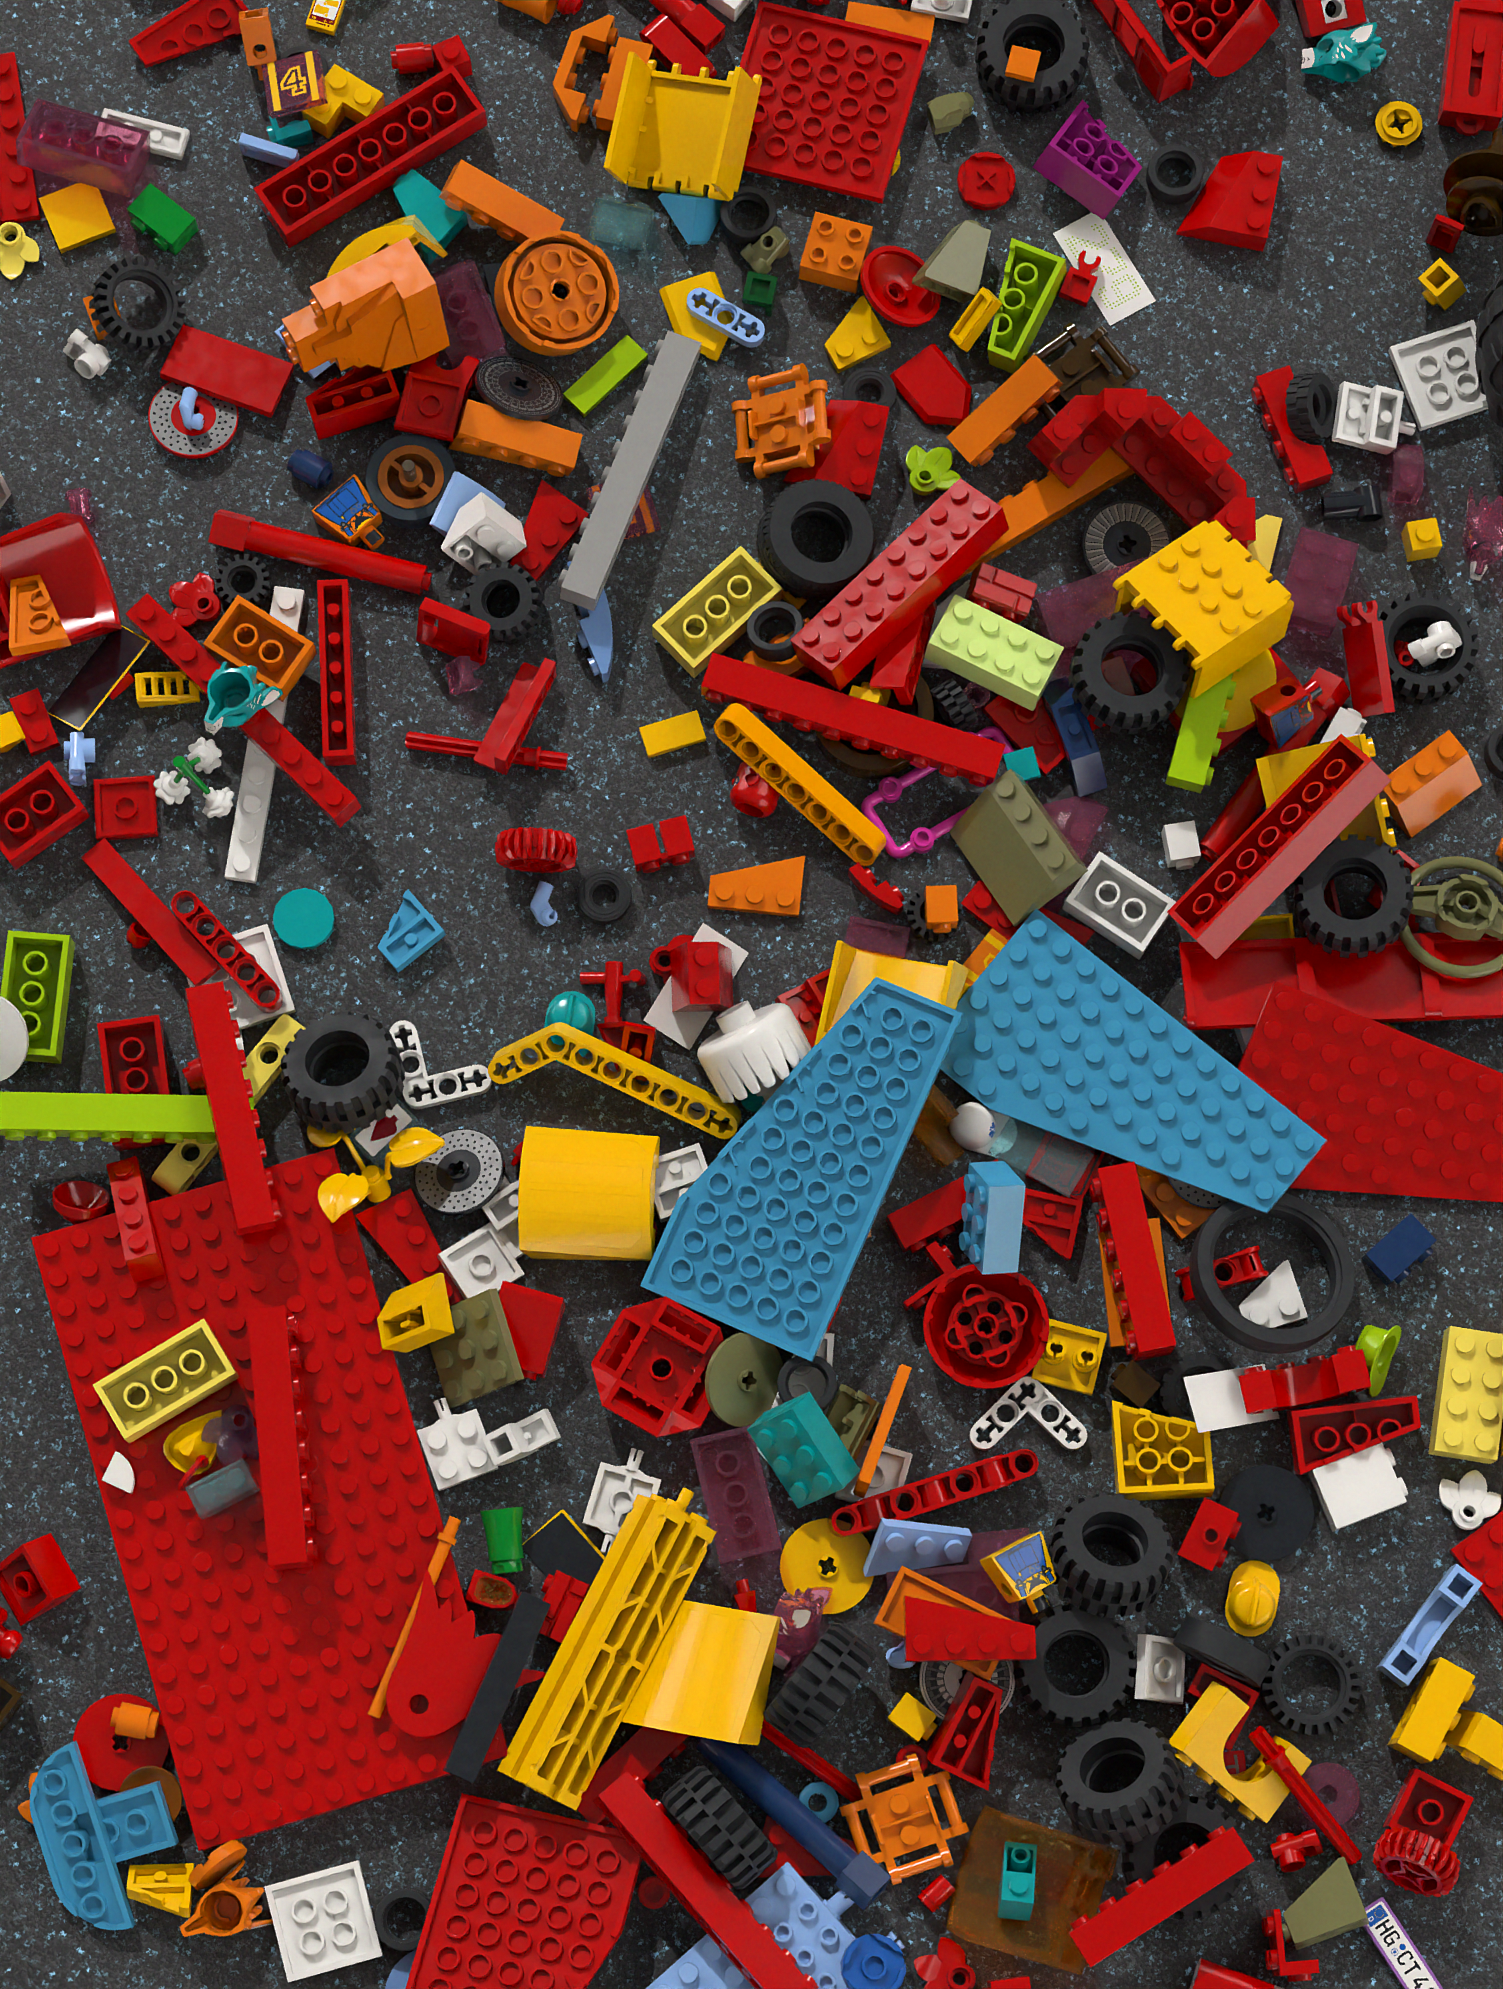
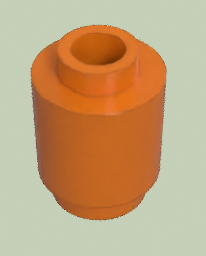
M122 1702L120 1708L114 1707L110 1726L115 1727V1734L143 1740H146L147 1737L155 1738L160 1713L153 1712V1708Z

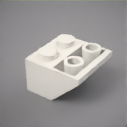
M480 492L458 510L441 545V549L479 577L481 574L478 571L484 567L486 570H489V564L492 563L502 566V562H507L527 545L521 521Z

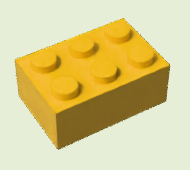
M1442 1657L1431 1660L1387 1745L1420 1764L1432 1762L1434 1758L1438 1760L1447 1744L1443 1741L1444 1736L1449 1730L1453 1731L1460 1720L1461 1714L1457 1712L1460 1705L1464 1701L1467 1703L1475 1690L1476 1685L1472 1684L1475 1675Z

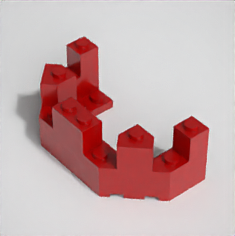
M1104 388L1098 395H1075L1026 445L1067 488H1070L1110 447L1190 529H1193L1203 521L1209 524L1217 520L1232 535L1229 541L1236 539L1246 550L1247 546L1256 541L1255 497H1247L1246 481L1226 462L1233 453L1191 411L1181 417L1161 396H1147V389Z

